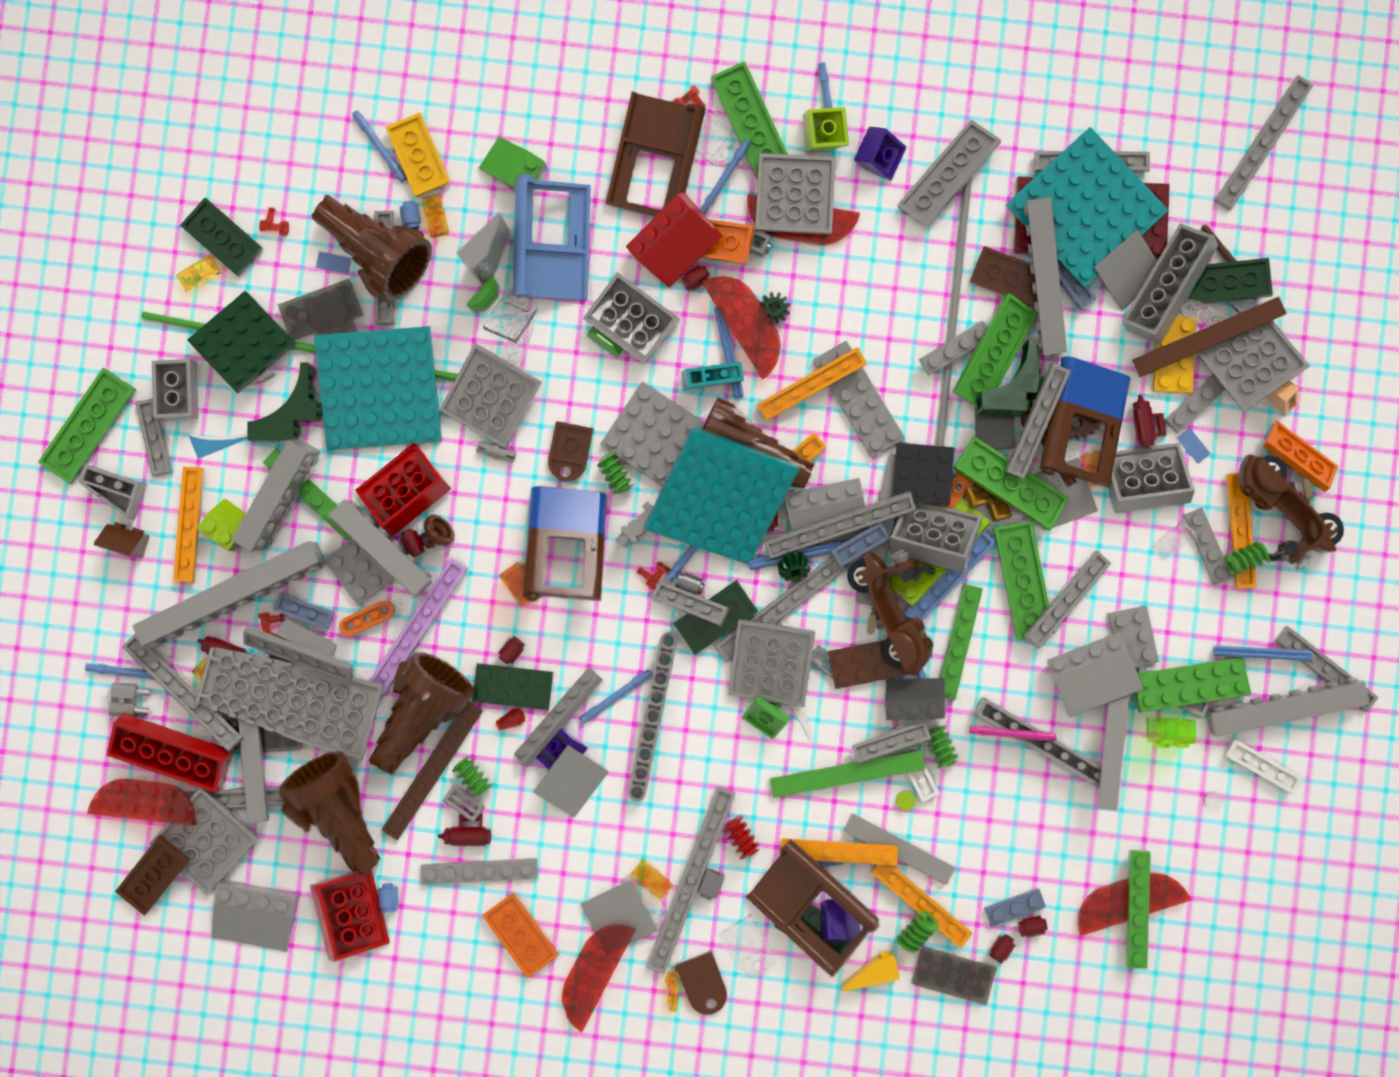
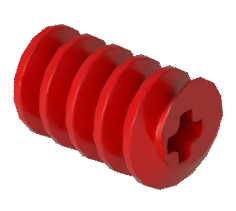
M742 815L724 824L727 826L724 833H731L728 840L735 839L732 846H739L735 852L743 853L740 860L748 858L760 850V848L756 849L759 843L753 842L755 836H748L751 829H744L747 823L741 822L743 819Z

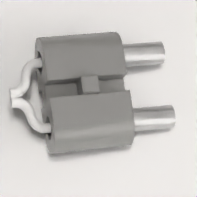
M113 682L111 688L107 689L105 695L101 696V701L104 702L105 708L109 710V716L119 717L123 713L132 716L135 714L148 715L149 708L136 707L135 701L137 695L150 696L151 690L137 688V684ZM111 691V702L108 706L107 701L103 698H106L108 696V693Z

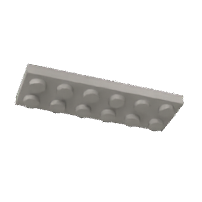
M971 119L898 203V208L925 228H928L1001 144V139Z
M845 340L813 359L817 368L820 369L852 349ZM863 367L829 386L871 458L905 439Z

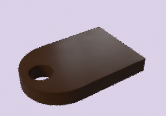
M556 421L548 466L551 473L557 479L574 481L585 472L594 428ZM564 466H568L571 469V474L568 477H563L560 474V470Z
M712 950L676 964L688 1000L694 1010L701 1014L710 1015L723 1008L727 999V990ZM712 998L717 1004L714 1008H708L705 1002Z

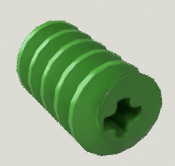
M617 452L607 455L597 464L598 468L604 467L601 471L602 475L608 474L604 478L605 481H611L608 487H615L612 491L613 495L621 494L635 486V484H628L632 480L631 478H625L628 472H621L624 464L617 465L620 461V458H614Z
M1258 541L1224 556L1225 565L1232 576L1235 575V571L1238 575H1242V568L1245 572H1249V565L1252 569H1256V562L1262 566L1263 559L1267 563L1270 562L1267 548Z
M940 725L929 730L932 742L928 744V747L935 748L930 753L938 755L933 759L934 761H940L937 769L945 768L958 762L955 761L958 758V754H951L955 751L954 746H949L952 744V740L946 739L950 734L943 732L947 728L946 725Z
M469 754L454 766L452 772L459 771L457 779L464 777L461 784L468 783L469 785L466 790H474L471 797L480 796L493 783L486 785L489 778L482 779L484 772L477 773L480 766H472L475 760L468 761Z
M921 910V915L917 914L915 916L916 920H911V925L908 924L906 930H902L901 935L896 936L899 945L911 953L917 952L924 942L933 935V932L938 930L936 919L925 910Z

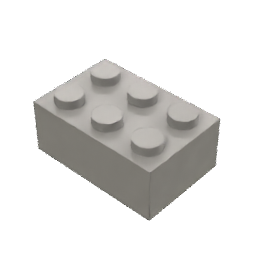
M191 359L152 360L153 418L160 421L199 419L197 362Z

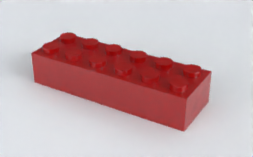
M123 713L113 722L106 756L217 793L225 783L233 750L228 752L224 747Z

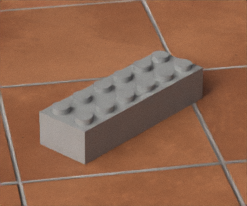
M1179 223L1122 320L1127 331L1161 344L1218 247L1213 235Z
M302 439L287 440L231 540L250 552L267 549L273 541L272 536L281 528L283 517L290 512V505L293 499L295 500L299 496L301 485L310 477L309 471L312 466L314 467L318 463L321 451Z
M344 499L329 514L331 519L417 599L433 583L430 579L432 577L431 574L424 567L419 569L416 566L418 563L409 553L405 556L402 553L404 549L395 540L392 542L388 540L390 537L388 533L381 527L377 529L374 526L376 523L367 513L362 515L360 513L362 509L353 500L348 502Z

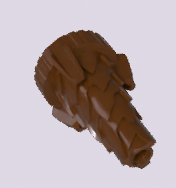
M324 195L323 201L316 206L311 215L312 220L328 231L339 243V246L353 257L352 260L363 268L357 271L367 291L373 297L383 296L387 300L401 298L419 282L428 267L432 254V245L430 241L424 238V233L419 230L396 225L390 228L379 219L375 221L366 214H360L345 203L343 205L330 195Z
M717 397L702 431L798 465L799 471L791 486L805 488L815 464L799 457L791 449L778 444L779 440L762 433V429L755 427L744 413L735 407L736 405Z
M416 652L412 654L408 661H401L398 665L393 693H398L400 697L391 708L393 712L386 721L385 729L376 741L378 745L369 758L371 765H376L380 770L390 775L395 774L404 759L410 756L418 744L422 745L431 731H436L441 722L446 723L463 713L470 706L469 701L475 693L469 680L460 671L446 661L425 652Z
M342 751L326 753L300 766L279 786V796L283 801L281 811L305 833L311 830V825L316 826L320 834L328 839L335 853L339 851L348 868L353 872L358 871L359 874L365 875L371 872L372 868L376 866L381 858L373 846L375 842L367 830V825L362 815L359 783L357 777L353 775L354 770Z

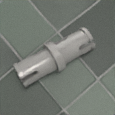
M479 441L477 445L479 447L476 449L477 453L492 456V459L499 458L514 463L516 451L501 448L498 444L495 446Z

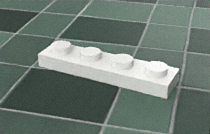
M901 725L887 733L905 728V726ZM912 747V748H909V749H906V750L897 752V754H899V753H904V752H909V751H914V750H917V749H916V747ZM927 768L907 772L922 802L940 794Z
M1232 739L1224 754L1229 759L1291 794L1295 793L1303 778L1236 739Z

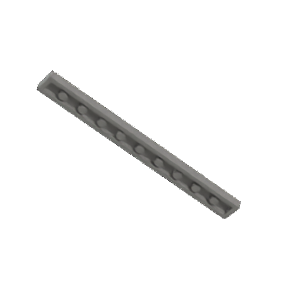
M717 785L647 963V967L663 974L666 972L736 793L734 791Z

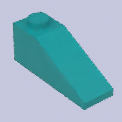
M741 362L686 368L681 372L684 391L744 381Z

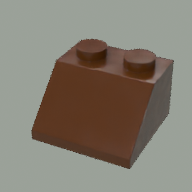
M115 522L114 525L106 524L93 545L126 556L143 558L150 536L145 535L142 529L133 527L132 530L126 529L125 524Z

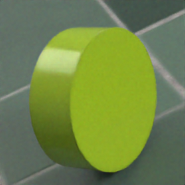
M901 791L897 794L896 804L900 809L907 811L914 807L916 800L911 792Z

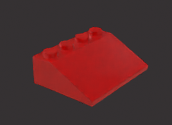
M678 193L625 247L638 262L670 288L723 235L686 193Z
M413 443L355 489V491L381 528L393 537L452 488L418 445Z
M372 870L365 875L359 874L356 871L310 885L328 960L336 962L390 943L381 908H379V897Z

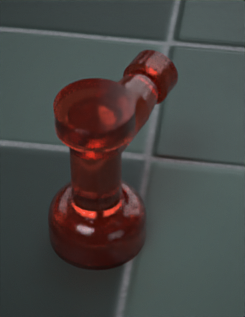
M693 84L681 98L676 97L672 101L686 105L689 100H692L696 105L704 108L707 106L698 97L700 91Z
M268 207L266 220H260L259 230L263 232L266 230L278 231L281 236H288L289 222L273 223L276 209Z
M661 561L656 563L657 570L654 575L645 571L642 567H639L636 572L647 580L645 584L655 590V585L661 576L668 574L671 570Z
M269 612L258 614V618L261 619L262 631L271 635L275 633L270 631L269 624L285 621L284 614L270 616Z

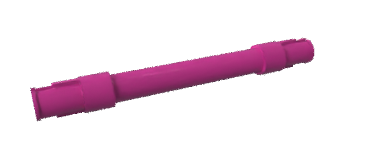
M989 726L969 727V734L981 736L992 735L1035 739L1038 741H1056V733L1044 731L990 728Z

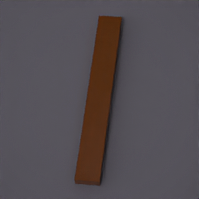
M1278 296L1137 357L1132 362L1139 378L1285 316L1287 312Z
M470 702V706L463 713L455 717L381 829L396 840L400 838L483 710Z

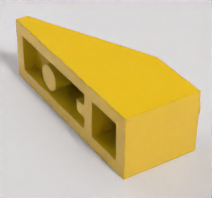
M882 951L878 953V956L871 958L841 983L843 992L899 980L900 976L894 953Z

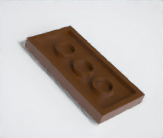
M983 246L969 282L1002 295L1010 293L1023 303L1034 306V302H1038L1037 294H1033L1032 283L1036 282L1035 275H1031L1030 263Z
M885 640L828 651L835 689L911 674L909 672L906 673L903 667H893L887 663L882 652Z
M160 835L114 892L145 916L191 859Z

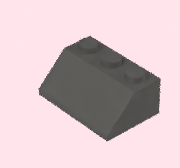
M944 678L886 679V720L945 719Z

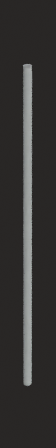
M972 177L963 187L947 342L953 339L956 334ZM952 362L944 366L936 446H944Z

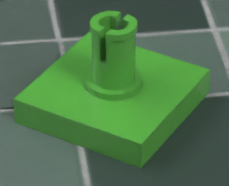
M759 696L741 717L772 740L790 720L787 715L778 710L781 703L766 702Z

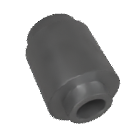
M686 572L685 574L680 573L675 587L695 595H701L705 584L702 583V578Z

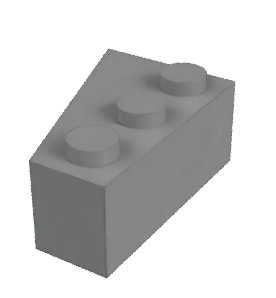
M84 464L78 481L94 495L105 501L110 507L121 513L126 519L135 520L147 485L146 483Z

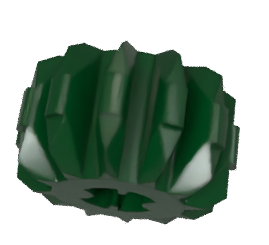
M770 292V299L764 295L763 300L765 302H759V306L763 308H760L758 312L761 314L765 313L762 316V320L768 317V324H771L772 319H775L777 325L779 324V318L785 321L786 317L784 314H790V311L786 308H789L791 305L790 303H784L787 300L786 296L780 299V292L777 293L776 297H774L773 292ZM776 304L778 305L777 309L779 308L780 310L772 312V308H769V306L773 307Z
M794 551L791 554L787 552V555L781 556L780 561H778L779 575L786 582L790 580L793 583L795 580L801 581V578H807V574L810 572L809 559L803 552L797 553Z

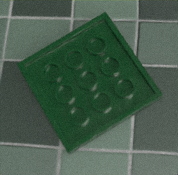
M246 290L187 339L193 348L237 394L296 344Z

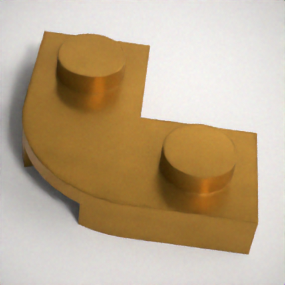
M979 485L964 490L970 508L987 505L993 522L1012 517L1008 504Z

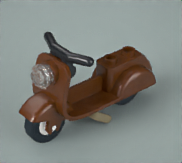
M1252 454L1246 455L1240 464L1238 474L1241 492L1250 497L1255 502V506L1260 510L1267 511L1276 506L1300 530L1302 535L1298 543L1292 540L1279 543L1278 550L1274 554L1269 553L1270 561H1288L1290 564H1294L1293 567L1296 570H1303L1310 564L1311 556L1306 554L1309 551L1314 550L1320 553L1335 552V545L1341 541L1344 534L1343 522L1333 513L1325 512L1318 514L1309 504V500L1313 498L1309 479L1305 478L1302 480L1304 496H1302V493L1296 491L1294 482L1288 483L1286 481V465L1280 458L1272 455L1255 457Z
M903 549L893 553L894 557L891 558V561H894L895 565L888 568L882 558L868 552L864 554L863 559L856 560L850 565L847 572L848 582L857 592H869L874 606L871 608L872 612L869 615L867 633L873 634L875 625L878 630H881L884 626L889 636L883 644L882 652L884 659L891 666L903 667L906 673L909 672L914 676L927 665L932 655L933 642L930 637H927L925 625L917 616L906 619L890 585L889 577L900 575L903 582L911 580L919 582L922 573L933 575L935 574V569L925 564L919 566V562H913L912 558H909V551L904 552Z

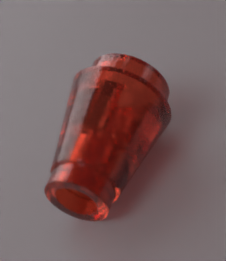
M513 708L495 722L497 728L501 731L521 726L526 721V718L521 708Z

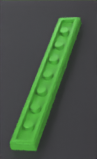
M922 749L888 755L858 765L857 762L773 777L770 778L773 798L926 768Z

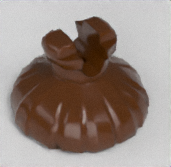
M433 514L425 519V532L420 534V538L422 540L428 539V542L424 544L427 549H432L435 545L449 546L454 542V531L449 522L444 518Z

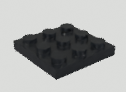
M896 443L892 497L910 491L913 501L916 503L950 505L954 447Z

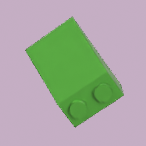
M498 136L479 166L480 170L513 191L516 189V178H520V174L531 175V178L539 180L547 168L544 160Z

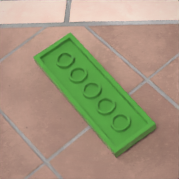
M743 61L710 76V79L740 144L743 143L744 139L751 143L745 155L758 181L759 153L788 155L748 66Z
M1005 293L952 392L976 407L975 397L981 391L998 388L1038 313H1035L1032 308L1012 294Z
M103 367L38 463L67 483L72 484L137 389Z
M972 436L953 469L1046 530H1051L1069 498L1029 471H1027L1025 478L1006 472L1005 469L1010 459L977 437Z
M1032 520L993 528L1017 641L1026 639L1024 634L1049 606Z
M1243 657L1137 673L1144 690L1134 693L1138 713L1252 695Z

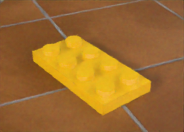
M420 112L385 127L416 198L451 183Z
M1177 316L1161 344L1155 342L1154 350L1195 333L1196 317ZM1194 355L1153 372L1152 392L1193 393Z

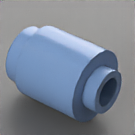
M414 201L402 202L403 205L399 207L402 225L407 228H420L421 218L418 204H414Z
M394 883L382 884V887L378 888L381 912L397 911V906H399L398 887L394 886Z

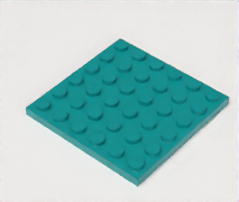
M1091 127L1081 134L1005 205L1026 227V225L1030 224L1029 216L1025 217L1024 205H1028L1027 200L1051 197L1057 261L1083 289L1099 275L1094 266L1136 230L1141 235L1145 233L1168 211L1165 205Z
M430 326L314 335L327 450L442 441Z
M692 427L644 524V529L749 565V560L753 559L799 471V466Z

